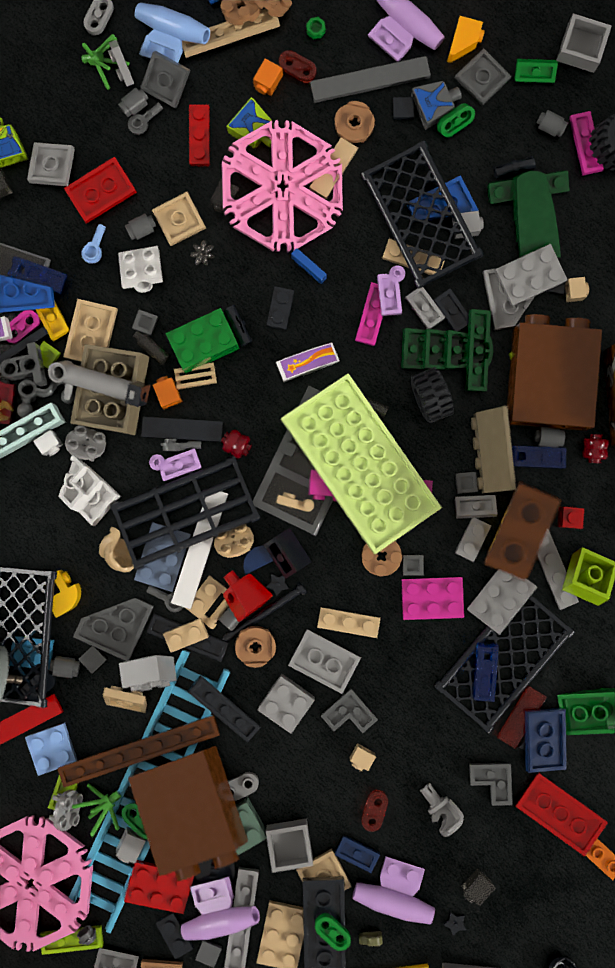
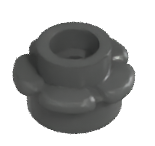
M90 925L82 928L77 934L79 944L90 945L96 939V929Z

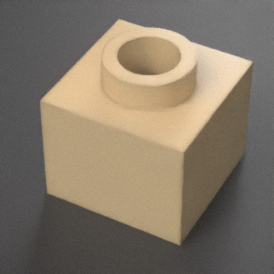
M585 277L570 278L566 281L565 292L567 302L583 301L587 297L589 285L588 282L585 283Z
M357 743L350 756V761L353 762L352 766L356 769L369 771L376 755L373 751Z

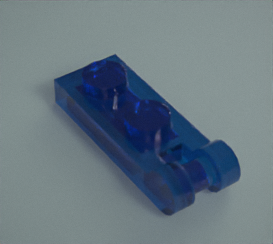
M13 256V265L11 270H8L7 276L51 286L53 292L62 293L67 274ZM21 266L25 267L23 274L19 273Z
M511 446L514 467L566 468V448ZM519 453H525L524 460H519Z
M478 642L476 644L473 700L495 702L498 644L484 645V643ZM484 653H489L490 659H484Z

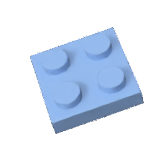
M65 723L25 737L38 776L56 770L59 766L77 761Z

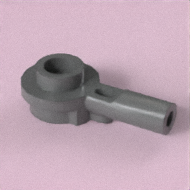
M156 103L143 115L135 114L131 116L128 120L129 130L136 135L144 133L147 130L148 121L163 109L160 103Z
M165 439V443H161V446H163V451L201 449V441L177 443V439Z
M151 585L148 587L147 593L165 601L168 610L179 612L184 608L171 603L174 592L167 594Z

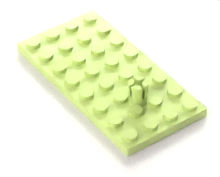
M349 374L281 418L283 424L374 555L442 508Z

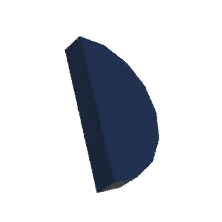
M263 545L255 547L248 552L243 566L245 575L273 561Z

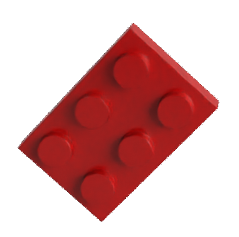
M115 157L64 188L86 224L137 193Z
M137 860L132 868L124 902L183 914L194 876L182 881H177L175 872L159 876L156 864Z

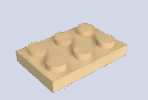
M77 299L64 358L82 362L85 344L109 348L118 309Z
M269 900L257 958L258 964L276 968L298 967L304 938L303 907Z

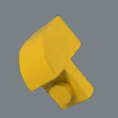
M57 570V579H55V583L60 590V593L54 595L52 612L55 617H59L75 608L81 598L79 583L71 586V578L63 570Z

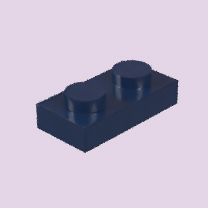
M343 835L335 855L372 873L380 852Z

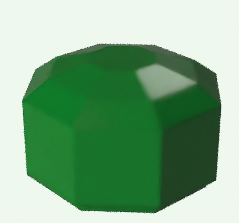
M319 17L310 18L306 24L307 35L312 39L321 38L325 33V22Z

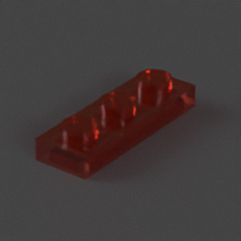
M527 686L497 738L516 749L525 734V711L539 710L546 696Z

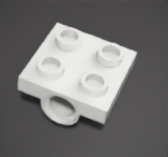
M158 246L118 253L123 289L134 287L138 292H148L152 289V284L163 282Z

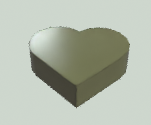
M381 931L363 932L358 935L359 944L368 946H380L383 944Z

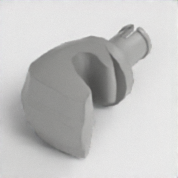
M428 783L420 792L430 803L428 812L432 814V823L437 822L441 815L443 821L439 832L444 837H448L462 825L463 813L447 796L440 798L431 786V783Z

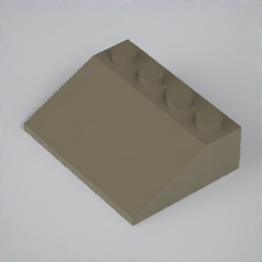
M85 344L81 367L131 382L140 381L145 383L149 356L139 352ZM77 387L70 424L135 435L140 407L125 404L124 400Z
M507 406L476 412L473 414L474 418H471V428L475 430L476 438H473V447L478 453V458H475L476 470L480 472V478H477L478 489L482 491V494L515 490Z

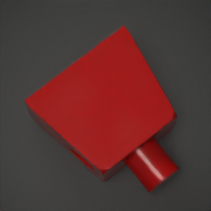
M231 571L224 577L230 587L223 593V597L238 622H241L263 606L273 596L251 574H247L240 579L234 571Z

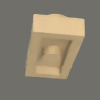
M202 618L163 634L171 653L209 637Z

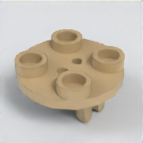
M244 524L220 534L219 537L214 539V547L218 554L223 557H238L250 551L254 542V535L251 529Z

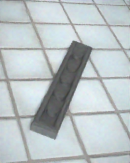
M424 56L310 81L314 103L427 79L430 78L431 74L427 57Z

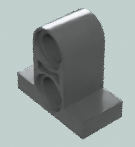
M35 342L27 344L29 355L4 360L0 365L1 374L9 380L17 381L33 377L34 383L39 387L47 385L41 349ZM34 361L35 367L32 370H28V364ZM11 366H15L14 373L8 375V369Z

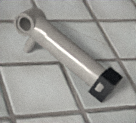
M68 360L55 362L49 366L48 375L50 379L56 383H65V400H70L74 385L124 400L125 404L135 407L147 404L150 384L140 381L131 382L74 365Z

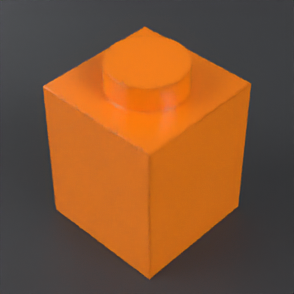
M264 59L253 78L255 89L261 94L265 95L267 93L271 96L283 76V69L273 62Z
M165 376L156 380L157 383L153 384L163 409L182 402L172 377L168 378Z

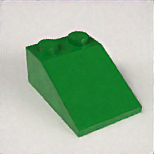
M602 688L557 695L559 708L566 709V735L615 733V688Z

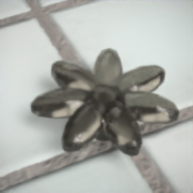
M205 240L201 242V246L193 244L197 252L191 253L190 256L196 258L195 265H199L202 261L207 266V258H214V255L209 253L214 246L209 245L206 247Z

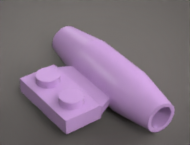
M377 0L389 16L381 19L368 34V37L395 61L399 62L412 46L413 38L433 50H436L443 42L444 35L431 19L411 1Z
M385 856L380 873L381 886L356 883L353 891V900L374 911L404 921L431 924L435 914L434 907L413 897L420 889L425 869Z
M229 877L194 885L190 888L195 908L202 915L183 923L181 934L184 940H209L238 933L259 922V911L255 906L232 907L234 895Z

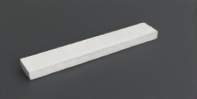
M218 492L206 497L205 503L208 509L225 503L228 493ZM222 512L211 516L215 527H218ZM207 518L197 522L193 537L211 530ZM214 537L189 547L171 601L172 604L191 609Z

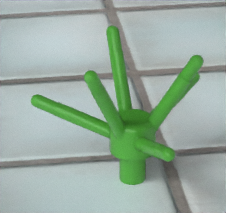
M114 34L94 51H91L85 43L82 44L88 53L82 55L83 63H90L96 66L106 89H110V86L101 67L110 70V67L105 63L117 64V61L112 62L111 59L104 58L103 53L110 47L109 42L117 40Z
M87 784V787L101 799L73 804L72 808L99 804L90 811L91 814L88 816L91 819L103 810L90 835L94 836L108 811L112 817L115 829L119 830L120 827L113 810L114 802L122 797L119 791H115L110 796L108 794L104 796L91 784Z

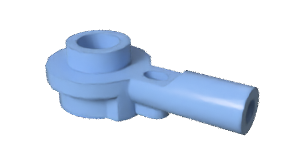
M98 224L92 242H88L82 249V257L88 263H96L102 256L99 244L106 227Z

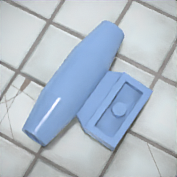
M141 2L135 8V17L153 28L146 35L139 53L145 58L151 59L152 53L157 51L178 63L183 52L182 41L206 44L210 38V29L190 16L164 6Z

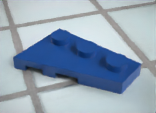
M461 176L445 183L460 213L479 211ZM438 187L427 193L434 194ZM423 195L419 205L430 207L433 198ZM417 197V198H415V199H413V200H411V201H409V202H411V203H416V202L418 201V198H419V197ZM436 199L433 209L443 211L447 206L445 200ZM407 205L408 209L413 215L415 207ZM421 208L417 209L415 218L425 220L428 211ZM432 212L428 220L440 219L442 215Z
M0 274V313L55 307L53 288L51 286Z

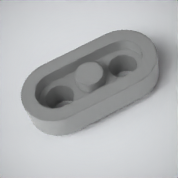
M93 0L84 18V26L89 34L98 35L103 32L114 9L111 0ZM102 6H107L105 10H101ZM97 23L98 26L93 28L92 25Z
M245 772L228 780L230 789L234 792V801L257 790L259 779L256 774ZM245 781H251L252 786L247 787Z

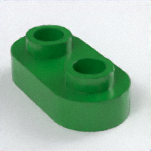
M466 103L460 104L440 118L437 124L438 131L445 137L454 135L473 121L475 116L474 109Z
M136 802L127 804L122 810L123 820L141 838L148 839ZM132 809L136 810V816L132 815Z
M321 914L316 918L315 929L317 934L333 949L343 951L349 947L351 939L348 930L333 916ZM327 921L328 925L323 926L322 923ZM338 935H342V936H343L342 939H337L336 937H337Z

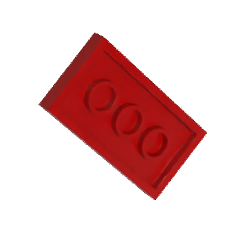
M539 772L515 805L583 856H586L608 823Z

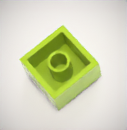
M582 547L572 554L562 590L597 606L601 605L610 598L615 580V561Z

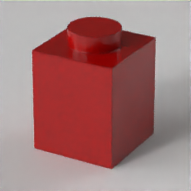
M559 507L557 527L583 529L584 508Z

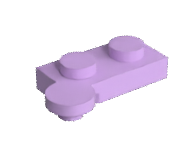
M393 266L389 274L377 275L381 316L402 314L398 282L404 279L405 270L401 266Z
M195 449L167 459L158 454L153 455L149 461V465L153 470H160L163 481L202 468Z

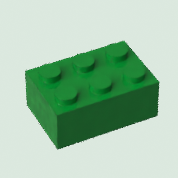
M221 308L166 333L185 374L201 365L208 364L240 349Z

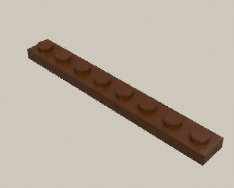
M214 715L59 766L57 769L63 788L219 736L220 732Z

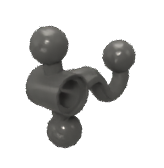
M28 365L27 369L32 370L35 366ZM33 377L21 381L18 386V392L22 403L17 408L18 415L24 418L33 413V407L30 403L34 402L37 397L52 395L60 384L65 385V383L51 381L48 388L40 389L36 387ZM74 386L70 400L64 399V390L62 391L61 400L64 403L72 404L74 402L76 394ZM28 388L33 390L31 394L23 393Z

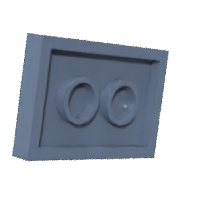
M152 522L149 533L165 526ZM180 530L174 531L178 543L191 537L189 533ZM170 533L147 542L141 558L174 545ZM187 548L181 550L180 553L175 552L144 565L143 568L137 570L134 580L173 592Z

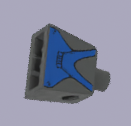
M444 81L414 87L411 92V97H413L414 105L425 130L438 123L441 117L454 109L453 102L462 98L458 87L448 90Z

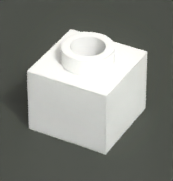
M52 430L47 431L33 441L42 455L46 456L48 454L50 456L56 454L60 450L59 447L63 445Z

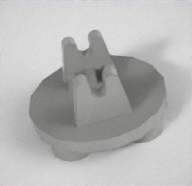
M81 425L76 426L66 436V450L76 458L94 462V459L100 457L105 451V435L94 429Z
M67 790L63 794L53 795L52 799L57 801L53 815H49V820L53 821L54 827L59 831H66L71 826H76L80 820V808L73 809L72 805L82 803L83 795L75 790Z

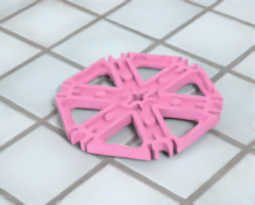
M275 120L272 128V121L235 141L228 149V151L233 153V157L224 156L223 160L225 162L222 161V209L230 206L231 208H228L224 214L233 213L235 216L229 223L235 224L238 220L240 223L233 226V228L274 251V243H276L277 252L280 251L281 244H285L287 252H290L292 243L294 251L296 248L305 245L332 229L333 227L331 226H334L336 222L331 219V215L334 214L339 217L341 215L340 211L343 210L342 164L334 167V165L339 163L340 158L336 160L330 158V154L334 153L335 149H330L326 152V149L332 147L330 144L291 121L290 130L289 121L287 120L285 121V128L278 126V120ZM261 137H269L271 140L272 167L247 153L246 147ZM299 137L314 146L317 153L293 168L292 139ZM238 172L261 187L239 200H234L231 197L230 176L232 173ZM324 174H330L333 177L334 183L337 174L339 175V179L333 187V199L329 202L304 186ZM282 176L284 185L288 186L283 192V197L281 188L277 187L281 183ZM272 205L273 233L270 237H265L251 229L247 224V220ZM293 206L315 218L318 222L317 228L302 237H296L294 235Z
M33 815L29 819L26 816L0 829V838L17 830L21 831L24 835L22 861L0 845V875L9 881L0 885V909L18 901L15 930L13 933H7L0 927V940L12 949L16 947V950H20L22 943H25L27 945V952L32 950V948L33 951L40 949L77 931L81 924L76 921V918L79 917L84 920L89 913L93 865L85 868V866L92 862V859L88 861L82 859V855L88 852V850L78 851L79 848H83L85 845L68 832L57 830L54 827L53 821L49 820V818L40 817L39 824H36ZM52 834L68 847V853L44 865L46 835ZM72 875H79L81 877L79 902L75 903L54 887L53 884ZM32 878V879L34 880V881H33V885H34V886H31V887L29 888V887L27 886V885H28V881H27V880H30V879ZM40 906L61 922L59 930L44 937L37 935Z

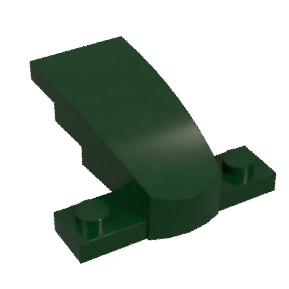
M563 170L545 174L539 171H528L518 174L512 179L487 183L490 204L513 200L519 258L551 244L557 258L561 257L558 228L551 194L569 191L568 171Z
M469 310L468 333L452 330L404 328L401 369L429 370L434 367L438 370L466 369L465 391L486 392L488 366L493 357V343L490 337L491 311Z

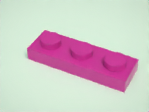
M591 112L571 115L569 119L582 175L603 171V164L599 165L597 163V158H594L592 155L593 150H590L592 143L589 142V139L592 136V130H594Z
M371 282L355 341L375 346L383 316H381L378 284Z

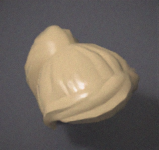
M111 527L110 533L100 543L99 554L105 558V561L112 569L124 573L130 572L133 569V563L126 543L121 538L119 530Z

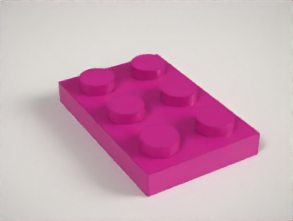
M462 577L401 579L403 620L464 618Z

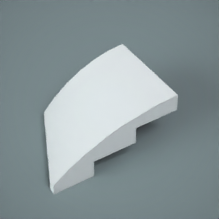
M72 455L70 459L72 464L69 473L65 475L64 485L61 487L59 497L70 509L79 512L91 525L96 526L111 508L110 504L115 503L121 496L87 464Z

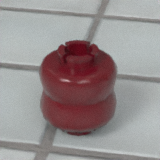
M236 429L230 433L226 432L224 435L226 438L223 437L221 443H224L223 451L231 453L235 458H241L242 455L246 456L248 454L247 450L250 451L252 446L249 444L250 437L241 434Z
M590 434V438L584 439L583 457L588 458L589 463H601V459H607L609 441L603 439V435Z

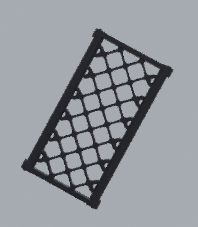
M426 141L416 144L360 175L363 182L367 183L415 279L414 283L417 289L484 255L482 249L478 248L428 151L429 146ZM419 151L421 153L417 160L407 158ZM402 160L399 169L390 168V166ZM406 161L416 164L412 173L402 171ZM419 165H427L429 172L425 177L415 174ZM384 170L382 178L373 179V175ZM387 171L398 173L395 182L384 180ZM403 174L411 177L408 186L397 184L400 175ZM413 179L424 180L421 190L411 188ZM428 182H436L438 189L434 194L424 192ZM383 184L393 186L389 196L381 195L379 189ZM396 188L406 190L403 199L393 197ZM410 191L420 194L416 203L406 201ZM423 195L433 198L430 207L419 205ZM436 199L445 200L447 206L443 211L433 209ZM391 201L402 203L399 212L390 213L388 206ZM404 205L415 207L412 216L409 217L401 214ZM421 208L428 211L425 220L415 218L417 209ZM432 212L442 215L439 224L428 222ZM445 216H453L456 223L452 228L441 225ZM400 218L410 220L408 229H398L396 223ZM413 222L424 224L420 234L410 231ZM426 226L437 228L433 238L423 235ZM441 229L451 232L447 242L437 239ZM455 233H462L465 239L460 246L450 243L452 235ZM408 235L419 237L415 247H407L405 240ZM422 239L432 241L429 251L419 249ZM435 243L446 245L443 255L432 253ZM449 247L460 250L456 259L445 256ZM462 251H471L472 255L459 260ZM417 252L428 255L425 264L415 263L413 258ZM431 256L441 258L438 268L427 266ZM444 260L454 262V264L441 270ZM427 269L436 272L425 279L422 277Z
M0 566V608L5 607L9 612V616L5 620L0 618V628L3 627L8 634L3 641L0 639V646H4L7 649L5 643L10 638L13 640L15 648L11 652L7 649L8 658L14 667L8 674L12 675L17 669L23 677L22 682L25 681L30 688L24 695L19 688L20 684L11 683L12 688L8 692L4 690L2 702L41 708L47 707L46 690L55 579H57V571ZM2 572H12V576L6 580L2 577ZM19 573L29 574V578L23 582ZM37 575L47 576L46 582L41 584L37 579ZM15 577L20 583L16 591L10 586V582ZM32 579L37 584V589L33 593L27 587V584ZM5 587L11 593L6 600L1 597V588ZM24 588L28 597L22 602L18 597V592ZM40 590L45 593V602L41 604L35 598L36 593ZM13 597L18 602V607L14 611L8 605ZM30 599L36 605V608L31 613L26 608V603ZM21 608L26 614V618L22 622L16 616V613ZM38 610L44 613L43 623L39 625L33 618ZM11 618L17 624V627L12 632L7 626V622ZM29 619L34 625V629L30 633L24 628V624ZM19 629L25 635V638L20 643L15 638V633ZM36 631L42 634V643L38 645L32 639V635ZM27 640L33 646V649L28 654L22 647ZM18 649L23 655V659L19 663L13 658L14 652ZM35 651L41 655L40 664L34 665L30 659V656ZM26 660L31 666V670L27 674L21 669V665ZM33 672L39 675V684L34 686L29 680V676ZM16 690L20 698L10 697V694ZM32 692L38 696L37 701L29 700L27 697Z
M532 595L529 597V600L534 604L532 606H522L520 609L521 620L510 621L507 625V636L497 637L496 632L489 626H486L446 675L434 684L436 690H439L489 734L493 731V726L562 644L575 633L574 629L563 623ZM525 608H534V620H524L523 610ZM540 608L549 618L538 619L537 609ZM549 621L551 631L540 634L539 622ZM553 621L564 629L561 634L553 631ZM535 622L536 633L526 635L524 624ZM521 623L522 634L512 636L510 625ZM536 636L537 648L527 649L525 639ZM541 636H551L553 643L548 649L540 647ZM512 638H523V649L513 650ZM486 639L494 640L495 651L484 652L483 642ZM508 639L509 650L498 651L497 640ZM528 651H538L540 659L536 664L527 662ZM514 652H524L525 662L523 664H513L512 655ZM500 653L510 654L509 665H499L498 655ZM473 654L481 655V667L472 668L468 660ZM486 654L496 655L495 666H485L484 656ZM525 666L527 674L522 680L514 677V667ZM510 667L512 677L501 680L500 668ZM496 668L497 679L487 681L485 670ZM461 669L467 670L469 672V681L458 683L455 675ZM482 669L483 680L473 682L471 680V671ZM511 681L514 690L509 695L502 694L501 683ZM488 683H498V694L488 695L486 685ZM474 684H484V695L473 696L472 686ZM447 685L455 686L456 697H453L444 688ZM469 685L470 696L459 697L458 686ZM489 697H499L501 705L497 710L488 708ZM485 698L486 708L484 710H474L473 700ZM462 699H470L472 707L471 710L469 711L459 701ZM485 712L488 718L487 722L483 723L475 716V713Z

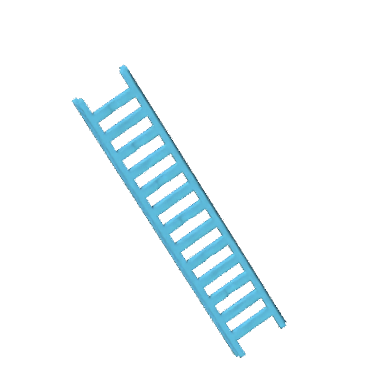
M182 650L175 665L176 677L178 680L179 675L195 682L200 674L184 667L190 654L187 650ZM224 668L218 682L207 677L204 678L221 692L230 671ZM177 681L170 682V686L165 687L142 739L152 736L154 730L160 733L172 729L158 722L162 712L186 723L199 720V718L167 704L171 693L204 708L205 711L201 719L210 716L212 712L189 694L187 690L176 686ZM198 743L188 746L184 756L174 751L161 756L172 761L193 754ZM142 761L130 765L118 789L122 797L114 802L113 810L119 826L124 829L131 827L116 812L120 804L126 806L136 802L124 796L128 786H130L128 778L134 775L137 767L145 771L158 767L150 762ZM109 811L86 858V861L92 859V862L85 866V868L91 867L94 860L129 876L125 885L95 871L92 873L93 882L120 894L116 904L92 892L90 894L91 904L112 913L105 927L106 932L111 933L125 903L124 896L133 867L99 851L103 841L117 847L120 838L108 833L110 825L113 823ZM146 839L137 860L144 861L150 848L148 839ZM78 876L69 895V898L74 902L77 897L80 898V876Z

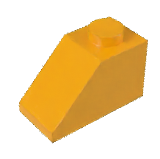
M463 16L459 17L447 62L451 63L476 48L477 42H482L485 30H481L483 22Z

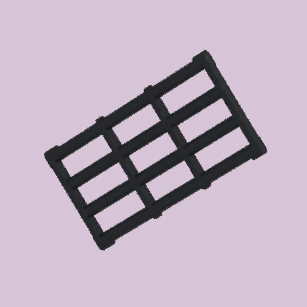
M233 455L227 457L222 462L194 473L192 471L187 476L157 488L155 486L152 490L125 501L110 504L135 570L141 569L144 565L175 552L180 553L181 550L212 537L217 538L220 534L260 520V515L255 509L236 458ZM234 466L237 477L202 491L200 490L197 483L198 479ZM193 482L197 493L163 506L159 495ZM241 483L244 495L208 509L204 498ZM151 498H156L159 508L122 522L119 511ZM198 500L201 501L204 511L170 524L166 513ZM243 503H249L253 513L215 527L211 516ZM161 515L163 516L166 523L165 527L129 541L126 533L127 529ZM206 518L208 519L211 530L179 543L177 542L174 531ZM170 533L174 545L136 559L133 548Z

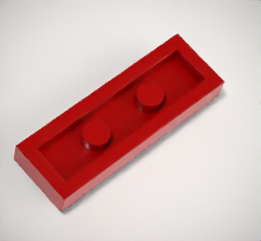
M189 105L190 166H210L209 105Z

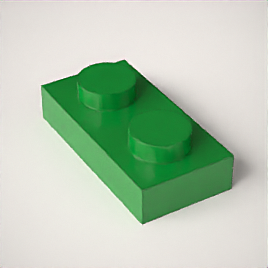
M517 59L514 79L518 82L555 83L558 62L557 60Z

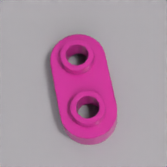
M25 310L9 322L11 332L16 330L18 335L6 341L17 344L36 330L40 325L38 314L32 310ZM28 318H33L32 324H27Z

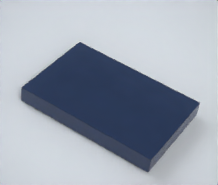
M553 708L525 711L526 771L528 773L566 770V709Z

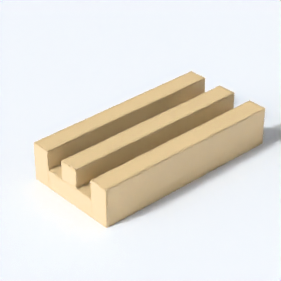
M214 363L204 364L192 370L210 368L211 371L184 376L179 375V373H184L182 368L174 369L177 389L217 383ZM212 376V379L181 384L182 380Z

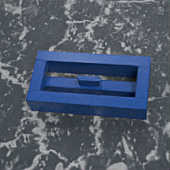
M298 248L291 253L292 259L320 284L326 280L327 274Z

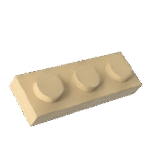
M389 239L382 259L408 267L396 241ZM417 252L413 259L416 264H425L428 255ZM431 256L427 266L438 268L441 258ZM427 269L424 273L432 275L436 272Z
M321 607L317 628L377 638L380 618Z

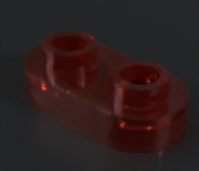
M285 51L280 55L279 66L285 73L305 83L314 80L316 77V66L313 62L293 51ZM291 61L293 64L288 66L286 62ZM304 71H309L310 74H309V75H304L303 72H304Z
M374 790L368 795L363 811L362 825L370 832L377 831L381 827L387 809L388 799L381 790ZM380 799L382 802L380 805H376L374 801ZM369 819H375V824H369Z

